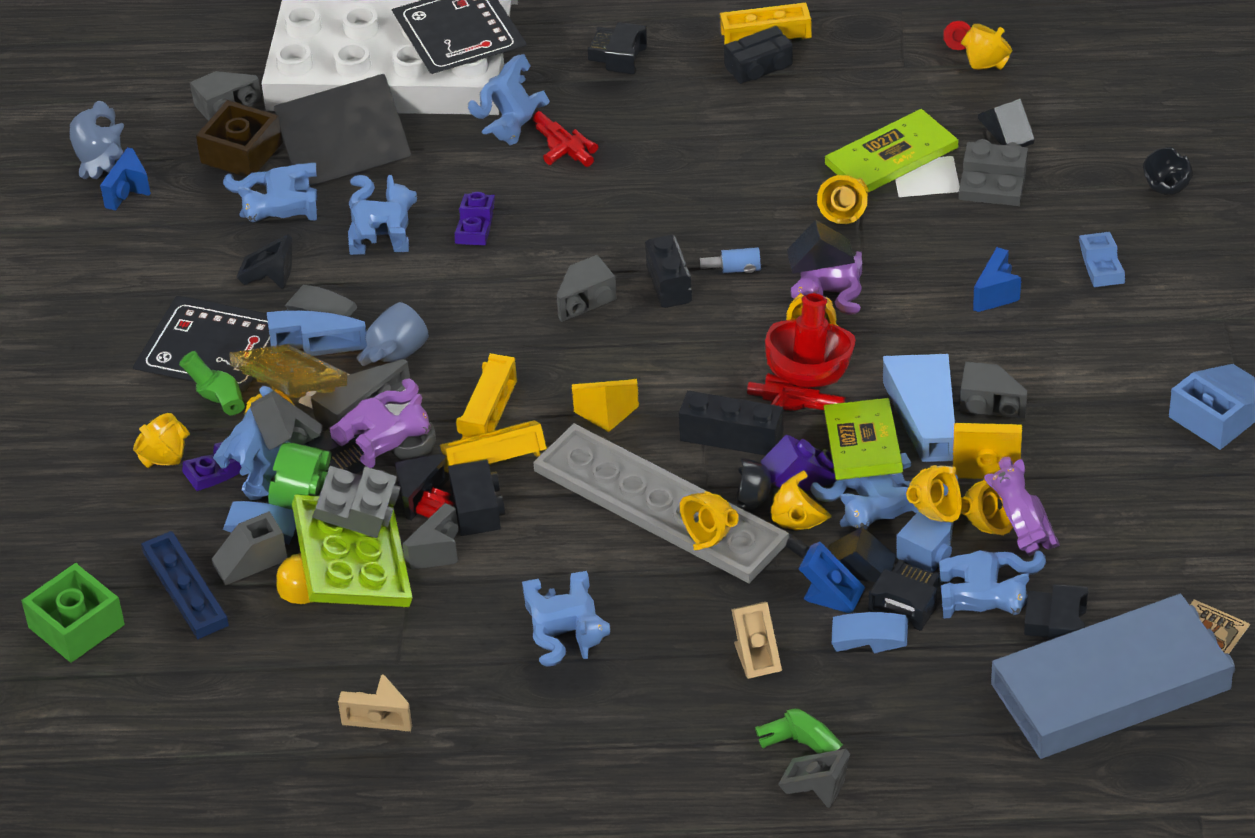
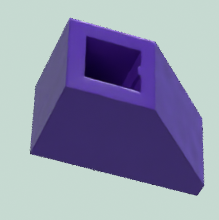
M787 434L760 461L770 472L771 484L780 488L789 478L803 470L808 475L798 484L803 491L810 490L814 482H818L820 486L836 482L831 452L825 449L821 451L813 447L805 439L798 440Z

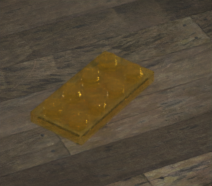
M288 344L230 353L231 366L241 370L244 375L256 378L258 382L270 385L274 390L286 393L288 397H304L306 392L310 391L330 393L335 391V387L347 386L346 372Z

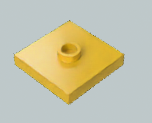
M954 423L953 467H956V473L954 474L958 478L985 479V475L995 474V472L1001 470L999 461L1002 457H1010L1013 464L1020 460L1022 425Z

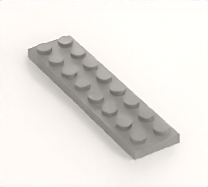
M575 423L533 462L534 471L749 584L786 546L789 539L788 532L729 503L738 513L737 525L731 527L727 535L717 545L694 550L693 544L696 543L691 538L682 521L680 501L685 496L704 493L706 490ZM698 512L694 514L695 522L699 520Z

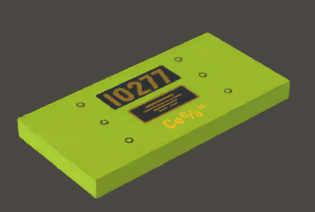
M919 109L826 155L825 165L837 175H849L856 179L862 178L869 192L957 149L958 139L924 110Z
M889 398L824 405L836 480L903 472Z

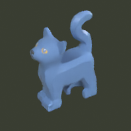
M524 54L514 56L504 65L499 75L489 79L480 92V106L474 100L468 103L469 112L479 119H484L489 115L492 102L496 105L502 117L485 127L482 133H493L499 140H504L509 145L518 142L521 126L531 119L535 109L546 106L550 102L544 90L529 96L521 85L526 78L524 75H520V71H528L531 67Z
M316 163L295 164L287 167L273 168L267 172H255L241 181H235L232 174L225 175L223 179V184L229 191L239 193L242 197L240 217L247 218L251 222H259L269 216L286 218L297 215H306L309 220H317V189L309 187V177H317ZM256 184L263 185L267 194L253 191L251 188Z
M363 175L351 178V185L362 188L352 194L349 201L352 221L348 230L350 255L365 254L366 245L362 244L364 239H369L371 243H377L376 235L386 234L390 236L394 252H409V239L406 236L405 230L408 226V210L417 202L416 191L409 190L405 185L395 184L392 175H388L387 202L369 201L366 199L371 196L375 189L374 182Z
M262 386L259 389L262 397L273 391L267 386ZM249 408L243 420L235 426L231 435L221 443L213 459L222 469L227 468L230 458L239 462L242 467L239 473L242 476L248 474L246 481L243 483L242 491L250 500L261 499L269 494L270 481L276 475L273 466L281 445L272 450L267 448L252 411Z
M901 453L903 469L911 467V461L907 454ZM902 472L836 480L833 487L829 489L823 488L818 482H814L810 489L814 497L819 501L832 502L841 498V501L845 504V515L840 521L841 527L852 525L855 528L863 527L867 529L876 520L893 519L905 512L914 511L917 513L919 511L907 499L906 492L911 481H905ZM849 487L855 489L859 495L843 493Z
M978 550L970 554L957 555L940 560L941 582H950L953 577H961L965 581V583L941 585L943 618H951L954 611L959 610L982 612L995 608L1013 615L1019 614L1021 609L1027 604L1026 584L1029 581V575L1036 574L1043 569L1046 563L1045 555L1041 551H1035L1033 560L1026 562L1012 552L993 553ZM1005 565H1010L1018 573H1021V575L997 583L999 568Z
M587 571L571 573L569 594L556 595L553 588L549 589L548 593L543 596L538 592L541 589L539 579L522 582L525 607L532 616L533 639L539 647L552 651L539 658L541 665L546 667L557 665L565 656L566 648L558 639L553 638L557 635L576 630V639L583 659H588L589 648L599 644L605 636L610 634V624L596 615L594 600L588 594L590 584Z

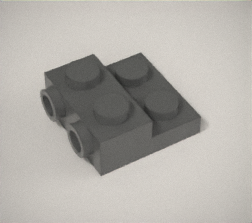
M985 139L967 142L959 187V200L1020 206L1028 165V148L1022 147L1015 142H1010L1006 145L991 144Z
M329 466L312 518L377 538L381 525L388 527L394 510L388 504L395 506L400 491V486L394 485L397 476L366 466L362 476Z

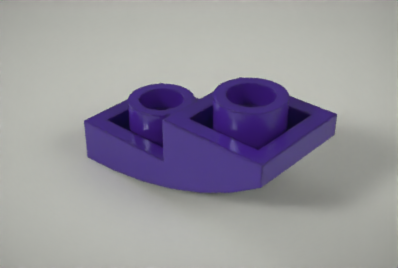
M482 192L464 194L459 207L460 219L455 231V244L486 245L493 216L494 195H485Z
M222 442L214 444L213 454L183 461L182 472L196 491L217 485L240 474L239 472L242 467L236 460L230 458L227 468L222 469L213 459Z

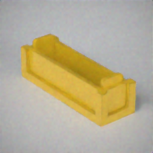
M806 2L720 13L721 35H724V45L773 26H777L788 39L812 38L811 17Z
M490 353L488 362H483V373L463 416L461 418L458 417L456 420L457 432L462 434L461 439L495 431L517 382L514 357Z
M535 420L440 445L442 454L447 456L448 466L486 459L488 464L532 452L538 457L540 456L539 451L547 449L541 424Z

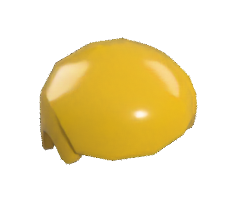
M301 553L286 558L279 566L277 572V591L280 597L296 604L310 603Z

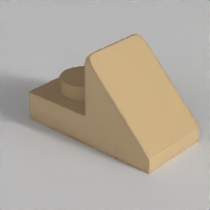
M768 602L731 609L738 639L734 644L746 677L749 679L782 671Z
M381 675L376 695L363 692L341 691L338 705L342 725L411 732L412 720L409 703L385 675Z

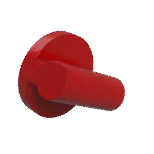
M953 21L944 29L943 40L951 49L963 50L966 47L961 44V41L971 27L966 22Z
M433 487L431 493L424 491L423 497L416 507V513L430 518L445 503L454 507L455 503L449 501L451 494Z

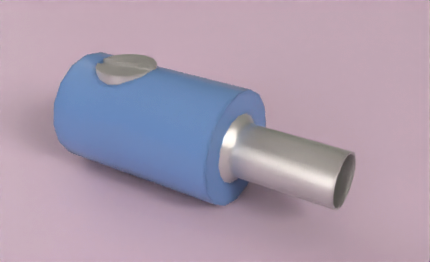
M759 247L721 250L720 257L700 258L701 269L721 267L723 273H752L760 271Z

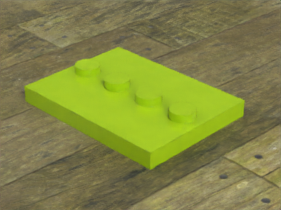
M294 495L292 508L310 602L410 607L413 597L394 510L388 527L381 525L378 537L374 538L312 518L319 496Z

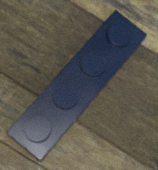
M172 531L141 543L143 554L197 639L229 626L226 614Z

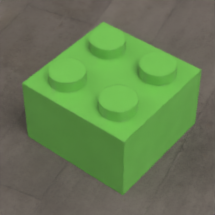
M74 563L21 600L28 628L70 663L125 625L119 597L77 563Z

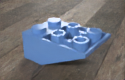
M1234 364L1193 372L1171 389L1169 418L1221 450L1255 423V377Z

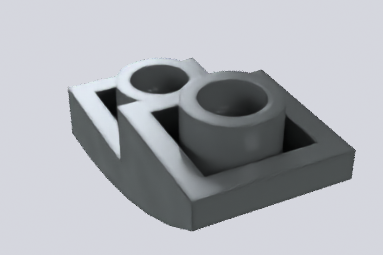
M304 284L285 305L288 311L326 312L350 317L357 309L355 302L320 287Z

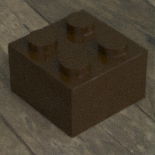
M229 100L222 105L196 135L202 164L244 177L258 172L283 143L278 115Z

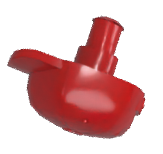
M816 293L807 294L801 298V316L793 320L776 322L770 326L765 339L767 363L777 377L796 386L819 387L837 383L845 374L852 358L856 339L851 332L828 323L825 318L827 304L825 297Z

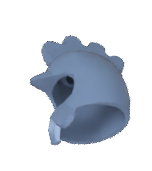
M103 101L95 102L93 108L79 113L70 123L69 138L76 156L82 162L79 168V176L83 179H87L89 176L92 179H98L104 170L110 172L115 165V160L119 159L123 154L120 135L124 124L115 125V111L113 108H109ZM100 116L111 120L110 127L98 126L96 119Z
M402 302L395 303L387 308L369 327L365 335L367 347L356 359L362 366L378 360L394 362L406 359L426 342L429 337L428 329L414 309Z

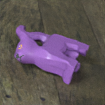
M856 251L854 256L855 263L801 272V279L791 287V297L795 299L800 293L804 296L811 293L823 296V291L840 293L835 300L837 309L847 315L858 313L861 308L860 305L850 301L857 298L862 289L859 281L862 274V253Z
M410 378L402 380V385L406 389L404 391H385L374 398L360 401L353 410L347 413L338 423L330 427L331 438L340 446L349 443L348 441L353 439L354 435L360 434L356 439V443L364 452L360 461L365 466L372 468L375 466V458L398 447L407 437L427 434L431 429L428 415L421 406L422 396L417 394L419 390L418 385ZM408 403L399 415H394L385 406L387 404L402 405Z
M1002 457L999 461L1001 470L995 472V474H987L984 478L987 484L1002 498L1006 515L1018 536L1017 543L1020 550H1025L1030 556L1040 549L1039 543L1048 550L1060 546L1040 499L1036 495L1029 494L1025 489V465L1023 460H1017L1013 464L1010 457Z

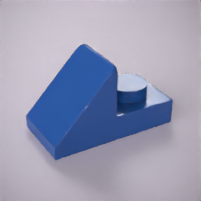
M127 147L100 185L104 206L107 209L116 210L121 202L128 197L129 191L144 195L151 194L144 167L133 148Z
M996 247L974 286V311L981 312L1013 303L1020 299L1021 277L1011 274L1012 265L1008 264L1009 250Z
M821 542L810 546L799 567V570L811 581L804 600L846 613L853 612L865 586Z

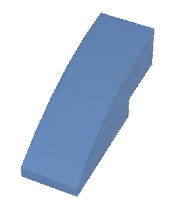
M316 311L267 312L272 352L304 349V356L309 357L364 350L367 347L364 321Z

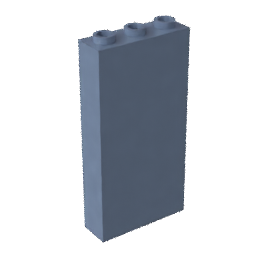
M1180 593L993 660L991 685L1039 758L1042 759L1231 689L1235 665L1231 656L1228 653H1224L1217 644L1212 630L1206 629L1196 608L1193 605H1189Z

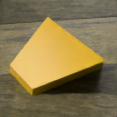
M637 379L572 384L574 412L607 432H610L639 407Z

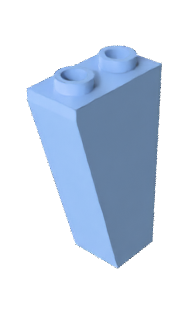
M949 355L883 356V384L922 462L953 461L955 419Z

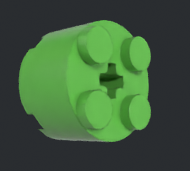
M284 442L278 451L273 466L276 475L275 482L270 481L269 504L293 510L292 502L294 495L319 496L327 475L326 471L330 464L331 452L297 443Z

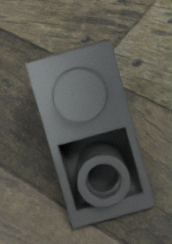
M215 71L190 82L194 106L208 121L227 100L246 106L262 101L259 79L256 75Z
M598 255L569 266L557 293L558 318L561 322L617 299L615 275Z
M965 361L961 384L960 412L1026 418L1027 390L997 364Z
M270 511L239 523L213 556L212 564L225 585L280 564L287 558L283 532Z

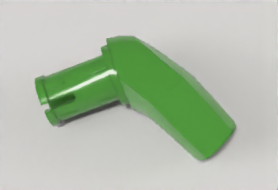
M191 351L182 358L179 365L197 383L196 391L202 397L212 402L220 403L223 411L230 416L244 410L245 404L241 390L233 376L223 371L210 370L197 355L196 351Z
M801 709L786 710L787 713H784V718L755 727L756 734L759 737L772 732L771 735L758 739L762 749L789 738L797 740L798 743L808 745L817 754L838 750L843 745L822 722Z

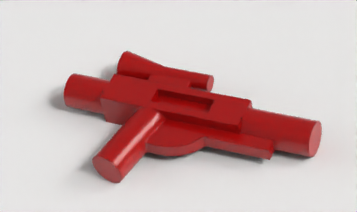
M541 111L534 114L533 121L537 123L536 129L548 138L547 143L550 151L543 156L544 161L548 165H552L566 153L575 161L579 160L585 167L593 164L594 158L590 154L598 150V144L586 139L576 129L573 130L572 136L556 121H551Z
M770 373L766 375L765 384L749 381L747 387V394L761 396L763 400L772 401L771 405L782 406L783 410L789 411L799 410L803 407L824 410V405L845 403V397L820 393V390L796 386Z

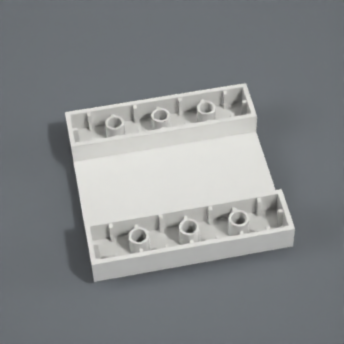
M282 0L261 83L266 111H275V105L385 74L398 113L471 114L468 109V103L474 100L480 106V92L482 88L488 83L490 78L499 75L504 67L503 53L431 74L392 12L393 8L420 0ZM498 0L510 17L511 5L518 4V0ZM492 102L489 115H499L500 111Z

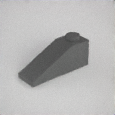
M401 359L334 379L311 396L314 419L330 429L343 416L353 410L360 401L374 398L385 391L401 392L405 390L402 380L410 378L408 362Z

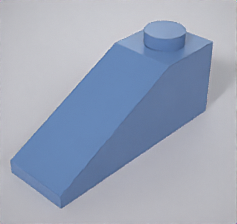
M943 484L944 495L946 496L949 490L948 487L945 484ZM918 511L897 534L896 558L904 560V562L914 567L933 573L939 567L940 560L950 558L954 522L931 520Z

